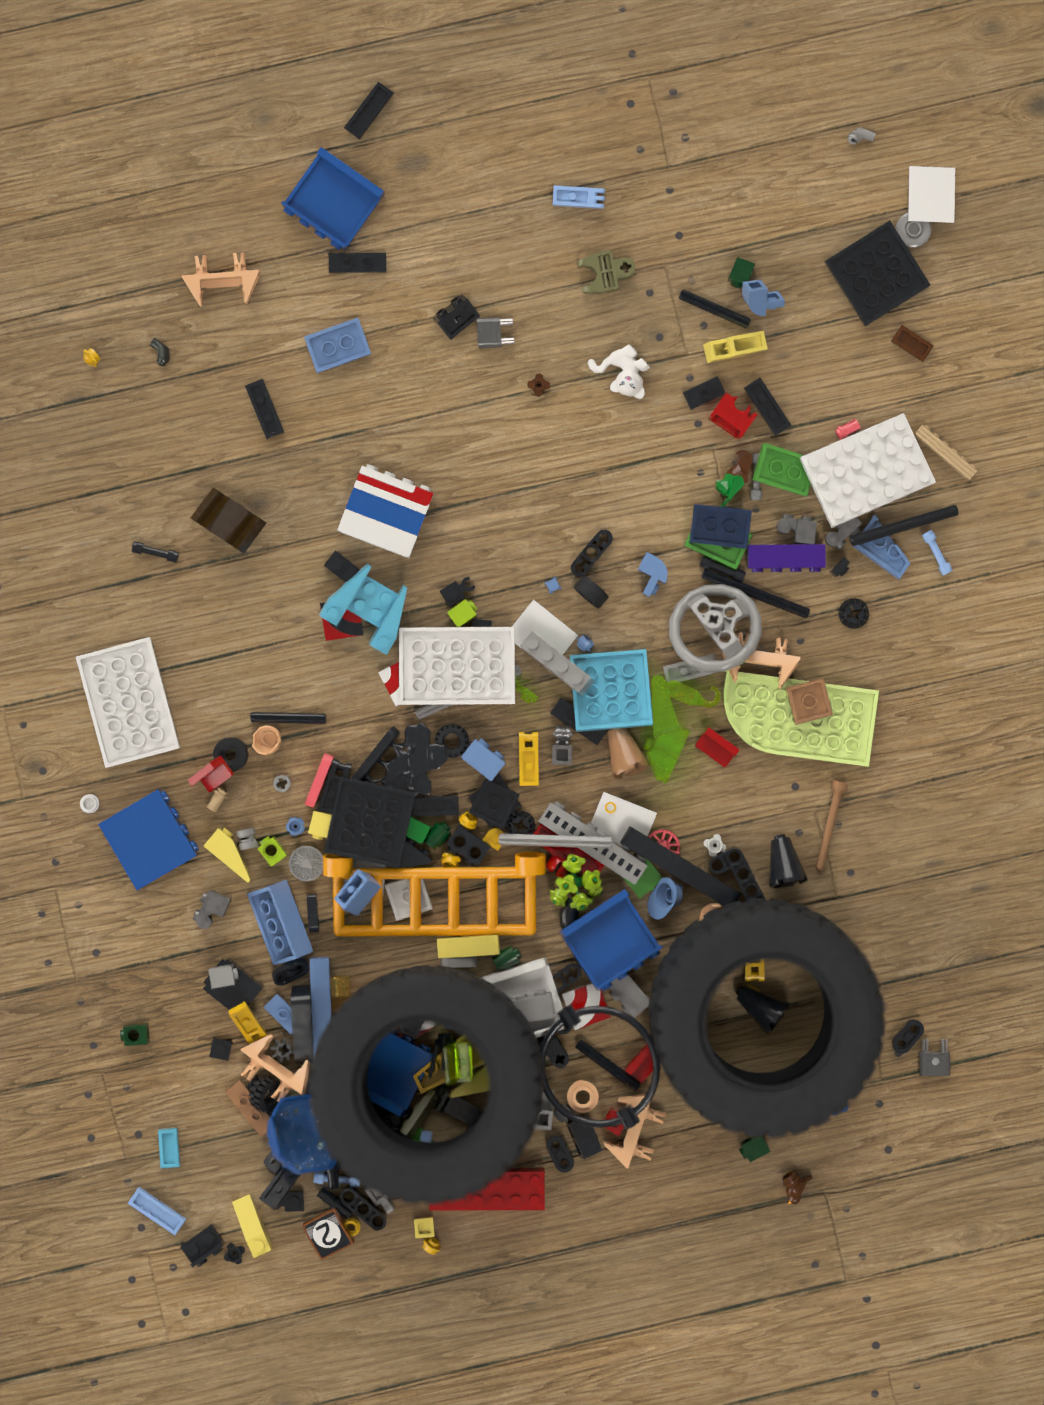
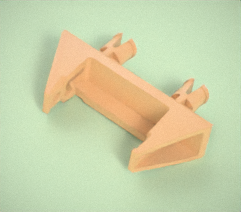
M241 252L240 262L237 254L233 253L234 271L222 273H208L207 256L202 255V265L200 264L199 257L195 256L196 273L194 275H183L182 278L200 307H203L202 288L214 289L239 287L243 285L244 303L248 304L261 274L259 270H246L245 253Z
M743 632L738 633V640L742 647L746 644L749 633H747L745 641H743ZM781 638L776 639L775 653L755 650L745 661L746 663L773 667L779 666V689H781L800 661V657L786 655L788 640L785 639L783 647H781ZM740 666L729 670L734 682L737 681Z
M270 1034L241 1049L244 1054L251 1058V1062L244 1072L241 1073L244 1078L248 1075L247 1080L251 1082L258 1070L264 1067L281 1080L280 1086L271 1096L273 1099L279 1096L277 1102L285 1098L289 1091H293V1089L301 1095H306L310 1062L306 1060L294 1075L269 1055L264 1054L269 1044L275 1038L273 1035Z
M646 1093L620 1097L617 1101L626 1105L631 1104L635 1108L642 1101ZM650 1103L638 1114L641 1121L627 1130L623 1146L605 1140L603 1142L626 1168H629L634 1155L651 1161V1156L646 1153L653 1154L654 1149L639 1145L637 1141L644 1120L649 1119L663 1124L664 1121L656 1116L665 1117L666 1112L650 1108Z

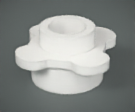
M715 834L713 838L704 841V846L708 848L709 855L712 857L716 856V853L726 850V845L722 843L719 834Z

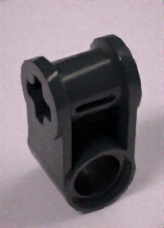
M555 1035L549 1044L546 1056L555 1067L563 1068L568 1064L569 1056ZM545 1036L537 1041L539 1047ZM557 1054L565 1056L564 1063L555 1061Z

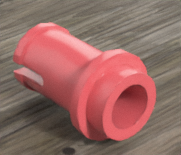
M854 418L841 427L837 426L835 433L842 440L855 431L860 430L861 427Z

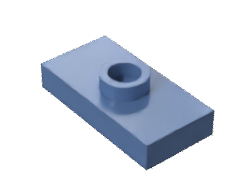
M277 993L264 1008L291 1034L293 1032L291 1006Z

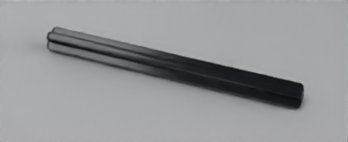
M951 505L849 536L852 546H857L948 519L959 514L956 505Z
M704 569L702 573V579L715 584H724L740 589L751 598L800 617L808 618L809 608L708 569Z

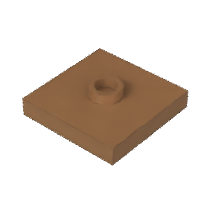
M824 678L786 687L795 725L833 715Z

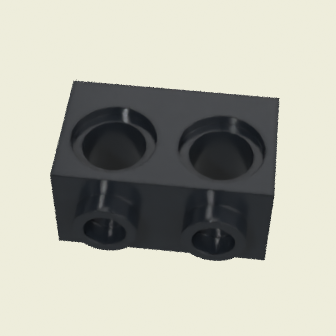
M461 825L458 826L447 842L448 850L456 856L460 853L465 857L463 860L472 867L474 864L478 866L491 848L490 845ZM457 836H462L465 839V844L461 847L454 843V839ZM473 847H478L481 850V855L477 858L472 857L470 854V850Z

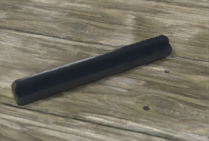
M683 289L679 295L680 300L745 329L748 328L751 322L750 318Z
M252 712L250 721L252 723L325 724L326 714Z
M580 1039L575 1046L577 1050L633 1091L638 1090L641 1085L638 1080Z

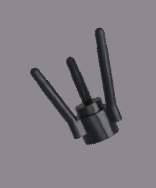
M438 1033V1039H435L429 1078H432L439 1049L442 1050L441 1071H445L446 1050H451V1046L457 1068H461L456 1039H453L452 1033Z

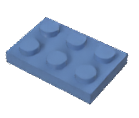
M359 318L304 337L317 374L371 355Z

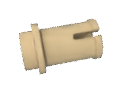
M221 787L214 789L215 793L208 804H206L207 808L213 812H217L223 800L228 797V792Z

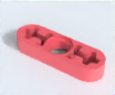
M324 754L305 805L312 808L315 807L334 756Z

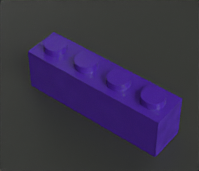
M825 544L747 546V569H752V572H763V569H771V572H782V569H790V572H802V568H809V572H821V568L826 567Z

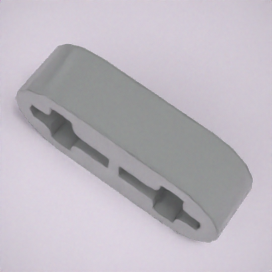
M477 956L441 958V966L452 968L476 967Z

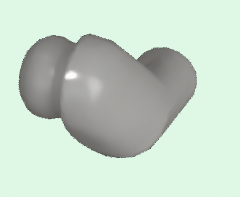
M859 127L850 132L847 139L852 145L857 144L862 139L873 142L876 132Z

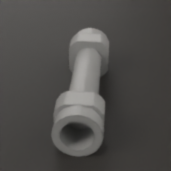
M752 454V464H754L753 475L759 454ZM753 481V490H750V500H762L761 483Z

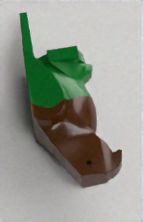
M739 450L736 453L738 455L737 464L726 472L723 480L715 482V489L727 498L721 504L723 507L748 481L753 456L745 450Z

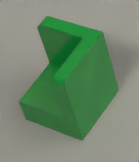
M411 816L407 837L422 844L431 826Z

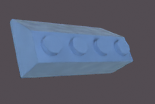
M287 880L247 894L273 965L291 961L313 952L311 942L307 936Z

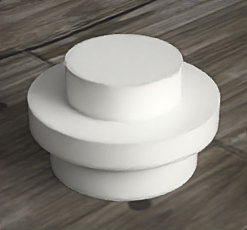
M87 794L81 798L80 807L86 813H93L99 808V800L95 795Z

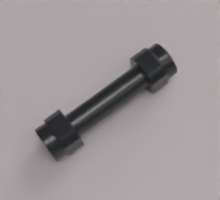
M133 542L131 551L133 553L141 555L145 553L165 558L167 561L174 563L178 561L179 552L165 551L144 546V543Z
M704 555L699 565L705 569L711 568L732 576L734 580L743 582L746 571L738 568L737 570L714 562L712 558Z

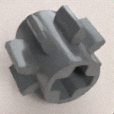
M283 1038L281 1043L278 1040H274L275 1046L269 1048L273 1050L271 1058L277 1057L278 1062H282L283 1057L287 1061L290 1060L289 1055L294 1053L291 1050L293 1043H286V1038ZM282 1047V1049L285 1050V1053L279 1051V1048Z

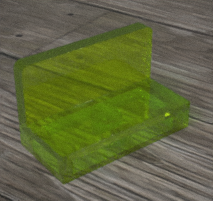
M452 1042L444 1046L446 1085H451L455 1082L473 1081L470 1042Z

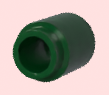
M443 821L441 823L436 822L429 830L424 841L434 850L437 847L440 848L451 835L449 832L451 828Z
M511 945L501 950L500 954L492 957L496 968L500 971L520 963L519 958L522 955L517 947L513 948Z

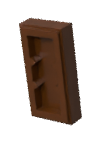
M903 325L900 326L891 340L893 344L922 363L934 346Z

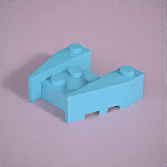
M366 564L356 575L327 599L319 615L337 626L347 609L377 626V629L370 639L369 645L387 655L397 638L407 587L402 585L399 592L396 593L367 576L371 566Z

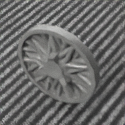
M908 213L901 216L896 224V231L907 247L916 248L922 246L931 235L932 227L930 222L908 221Z
M313 846L297 848L289 858L290 872L300 881L308 882L315 880L323 871V855Z

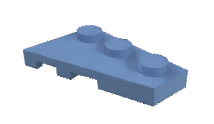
M876 515L871 518L863 531L882 526ZM890 536L852 546L898 580L911 564Z

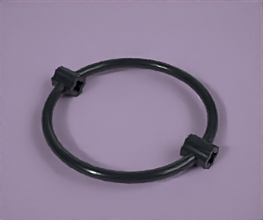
M572 1004L564 1007L557 1012L560 1019L549 1029L539 1050L543 1061V1092L558 1112L575 1123L596 1128L623 1124L625 1129L632 1128L641 1121L638 1114L650 1103L659 1084L660 1061L653 1038L638 1020L621 1010L606 1006H589L575 1010ZM607 1014L626 1021L642 1035L651 1053L653 1072L646 1095L635 1108L629 1104L616 1112L617 1118L593 1120L571 1112L557 1100L547 1081L545 1059L551 1040L563 1026L568 1030L580 1023V1016Z

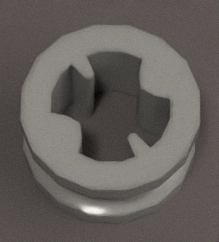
M286 775L277 776L273 782L275 790L278 792L289 790L291 787L289 777ZM280 778H283V781L285 779L287 781L285 789L277 786Z

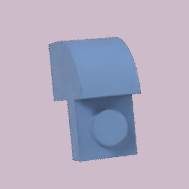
M762 280L743 282L742 297L756 315L766 316V309L784 307L785 299L779 291L768 292V288Z
M647 552L638 571L651 577L642 593L650 597L651 594H656L660 586L657 584L658 581L663 584L666 583L668 573L663 561Z

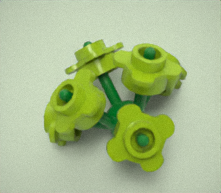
M569 854L568 859L563 862V867L569 872L566 877L556 880V885L559 886V889L550 890V900L553 904L564 907V903L568 899L567 893H576L572 898L570 907L582 911L587 909L589 904H592L595 896L599 897L602 894L603 886H600L602 880L599 878L600 872L598 870H594V872L586 871L583 877H579L576 873L581 870L582 864H585V859ZM580 886L585 887L588 890L587 895L580 893L578 888Z

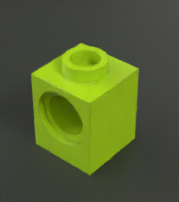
M465 599L447 613L456 626L461 627L477 616L475 611L478 609L472 601L467 602Z
M267 836L259 842L261 846L258 850L271 867L288 855L275 836L271 839ZM268 845H274L277 848L275 855L267 853Z

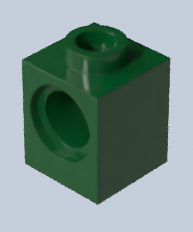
M737 257L728 281L731 282L730 285L741 289L743 282L749 281L755 264Z
M142 1023L123 1026V1030H120L121 1042L124 1041V1046L148 1044L150 1042L149 1024ZM131 1030L138 1031V1039L135 1040L130 1037Z
M749 1137L740 1142L742 1148L739 1151L743 1158H748L750 1162L770 1152L763 1137Z

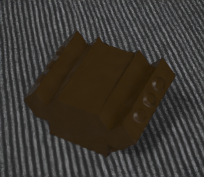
M214 487L191 516L192 520L243 554H245L266 525L265 521Z

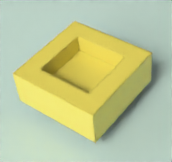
M433 1216L414 1218L415 1238L435 1237Z

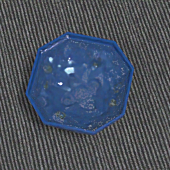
M311 1094L280 1099L267 1122L268 1145L271 1148L273 1157L282 1163V1167L298 1175L331 1170L337 1162L329 1154L325 1147L326 1142L320 1138L315 1126L316 1119L312 1116L310 1107Z

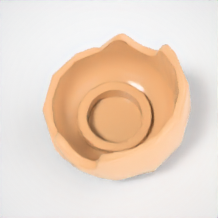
M265 725L259 727L253 734L252 747L259 754H273L281 745V734L273 726Z

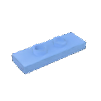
M138 1187L127 1203L173 1235L177 1234L187 1219L141 1187Z

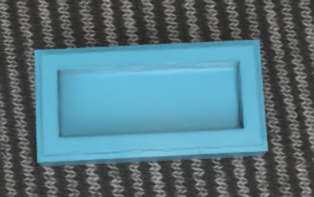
M178 1128L158 1129L160 1168L180 1167Z

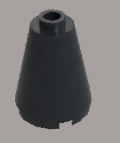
M785 834L774 836V839L771 840L770 888L794 886L793 884L796 881H799V884L807 882V875L790 837H786Z
M750 984L746 986L741 985L736 992L738 1002L767 1034L775 1028L784 1016V1010H788L790 1006L788 1001Z

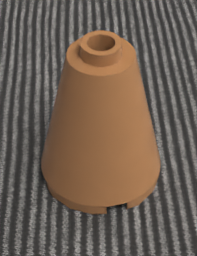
M627 728L610 729L607 732L612 775L615 780L623 779L622 775L624 774L628 775V777L636 775L650 766Z

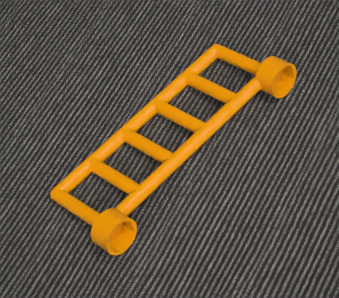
M533 851L516 853L515 867L353 868V858L330 853L322 856L323 875L332 877L333 932L338 937L524 936L536 933V876L546 873L545 853ZM357 869L372 875L382 886L371 899L372 925H345V910L334 899L343 888L344 880L350 879ZM525 878V924H498V879ZM382 879H409L410 925H383ZM421 879H448V924L421 925ZM459 879H486L487 924H460Z

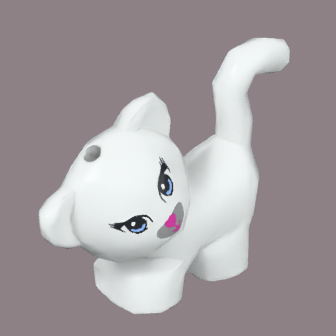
M628 344L622 349L613 351L603 360L600 366H597L593 359L588 360L589 369L594 373H603L610 364L623 369L618 374L616 380L610 385L611 391L620 392L630 397L634 396L638 399L644 397L643 379L639 375V370L642 372L647 371L650 366L642 358L638 361L636 360L638 353L631 345Z

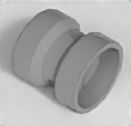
M255 828L236 831V836L240 840V850L258 846V842L254 837L256 833Z

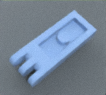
M554 185L553 206L604 209V204H597V201H605V197L597 196V193L604 194L605 189Z

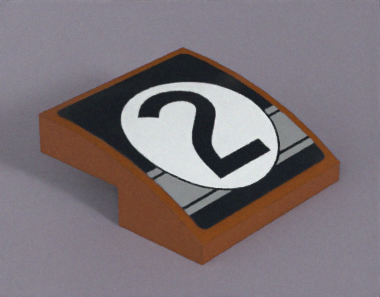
M336 1207L302 1224L308 1239L321 1260L354 1244L355 1239L345 1227V1220Z

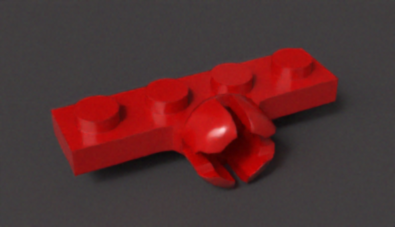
M540 823L533 835L558 834ZM540 846L551 854L550 859L546 863V868L552 873L556 866L560 865L555 875L561 878L565 877L569 872L563 867V862L568 859L569 854L585 859V864H582L579 871L583 875L586 871L594 872V870H598L601 872L605 866L578 847Z

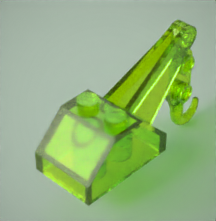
M661 675L652 677L653 736L651 739L647 738L643 748L646 749L645 755L650 764L653 777L656 780L667 784L690 733L689 730L679 726L670 697L687 705L711 708L716 706L721 698L720 691L715 686H712L711 689L715 692L716 696L714 700L709 701L704 699L696 689L676 680L666 682Z

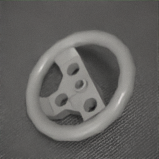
M709 584L689 591L676 604L669 620V639L675 653L689 666L705 672H725L743 664L755 652L762 636V617L755 602L742 590L724 584ZM707 596H725L733 600L725 605L711 603ZM701 606L709 608L708 612L704 614L698 610ZM688 608L695 614L723 652L726 659L706 660L695 656L686 648L681 638V621ZM728 610L736 612L733 617H727L725 613ZM749 617L750 635L746 644L742 647L734 634L736 622L742 618ZM723 635L731 637L727 643L721 642L720 638Z

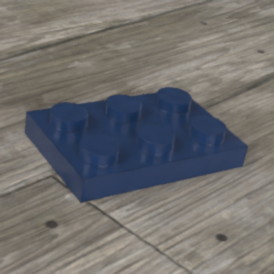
M694 503L689 542L747 549L752 510Z

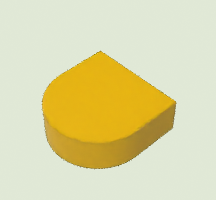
M492 828L482 840L498 851L502 846L499 844V835L504 834V832L499 828Z

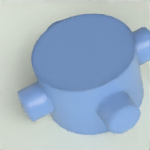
M553 577V580L545 582L551 594H553V591L561 589L556 577Z

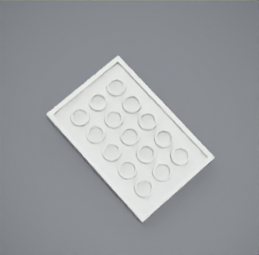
M904 413L800 458L831 528L936 483Z
M515 627L399 628V705L515 704Z
M151 637L76 657L105 768L180 748Z

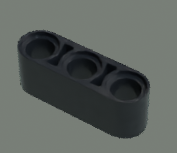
M348 1185L342 1189L340 1194L341 1202L361 1220L377 1231L382 1230L386 1226V1213L378 1206H375L356 1187ZM351 1191L354 1194V1198L348 1200L344 1197V1193ZM360 1204H366L368 1205L369 1210L367 1212H362L359 1210L358 1206ZM380 1216L384 1222L379 1225L375 1224L373 1218Z

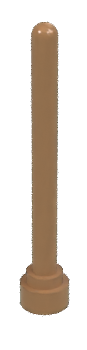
M833 780L832 783L834 795L816 863V870L818 871L823 870L841 795L844 794V791H847L848 783Z

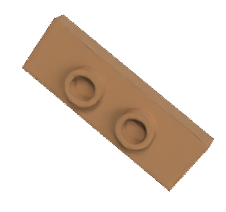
M240 1079L226 1090L225 1093L257 1133L263 1136L267 1132V1122L271 1116L251 1105V1102H249V1098H251L249 1096L250 1091L246 1089L245 1084Z

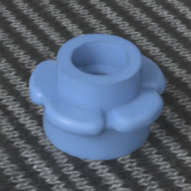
M585 634L577 637V646L584 652L586 650L591 651V648L594 646L593 641Z
M292 817L286 824V830L292 836L302 834L305 830L304 821L301 818Z

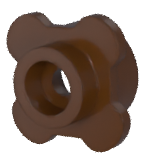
M538 373L532 381H528L527 386L535 392V396L540 397L542 392L550 388V383L543 379L542 374Z

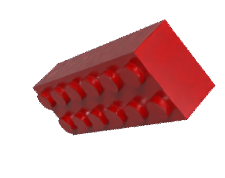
M508 1168V1171L501 1178L490 1183L482 1191L468 1194L466 1198L450 1202L447 1200L443 1201L442 1204H429V1211L545 1210V1168Z

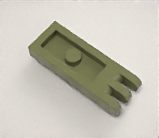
M433 1090L427 1091L420 1103L414 1106L410 1118L403 1122L400 1132L406 1138H413L438 1101V1096Z

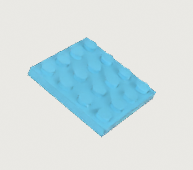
M646 649L570 655V661L594 680V683L583 696L573 690L576 732L653 726Z

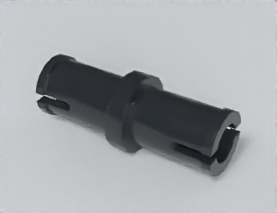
M324 1186L316 1195L329 1205V1209L336 1207L346 1220L353 1213L341 1202L339 1196L336 1197Z

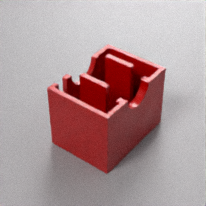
M726 392L708 419L737 440H740L758 414L755 412L753 415L749 413L751 410L750 405L745 411L737 410L734 402L738 397L734 398Z

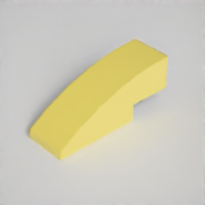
M764 331L732 336L703 344L707 363L768 350Z
M499 935L437 939L438 958L500 954Z

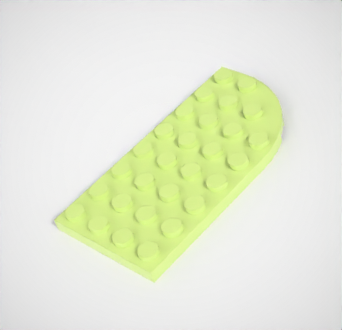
M729 670L726 671L723 694L725 712L734 731L747 744L760 751L772 754L869 767L879 695L878 690L825 683L833 715L795 725L786 687L809 681L788 678L781 689H779V677L738 672L737 681L734 682Z

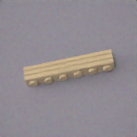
M921 425L914 433V436L969 481L976 474V467L973 464L967 463L965 457H960L954 448L948 447L949 444L944 440L941 441L939 439L940 436L936 433L933 434L927 425Z

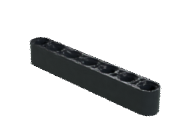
M629 826L620 841L624 846L723 906L737 902L741 896L740 892Z

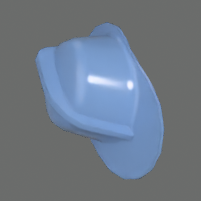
M662 878L648 898L647 907L650 916L658 920L663 919L672 908L678 906L683 899V885L675 883L670 878Z

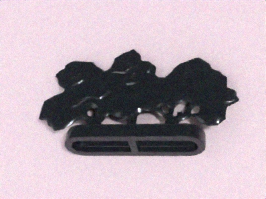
M418 723L417 726H407L405 729V740L401 744L395 743L400 735V731L393 726L351 778L374 784L381 782L383 786L415 792L416 795H430L432 781L426 776V772L439 769L447 761L448 756L445 753L444 745L429 744L430 730L424 724ZM390 747H393L397 754L396 758L389 762L382 760V757ZM406 747L408 751L405 752L401 748ZM379 763L386 769V774L380 780H373L370 773Z

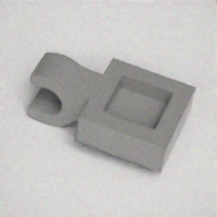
M369 1189L365 1190L374 1205L377 1206L381 1203L387 1214L395 1209L388 1198L379 1195V1191L374 1189L372 1191Z

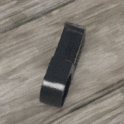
M307 894L309 933L319 932L317 894Z

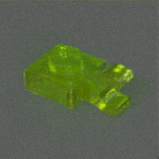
M515 678V692L521 693L520 698L526 703L530 704L532 701L535 704L539 697L521 685Z

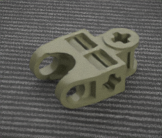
M612 250L592 254L577 261L578 268L586 267V269H592L596 273V279L590 285L582 287V293L604 294L619 291L618 281L629 279L635 273L634 261L627 257L613 260ZM603 257H605V262H606V267H607L606 270H605V264H604V259H603ZM624 264H626L627 267H631L628 269L627 273H625L624 270H621ZM607 275L609 277L610 287L608 285Z

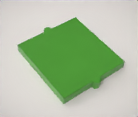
M647 859L644 862L647 864V867L635 885L622 877L639 899L650 890L653 891L654 887L663 878Z

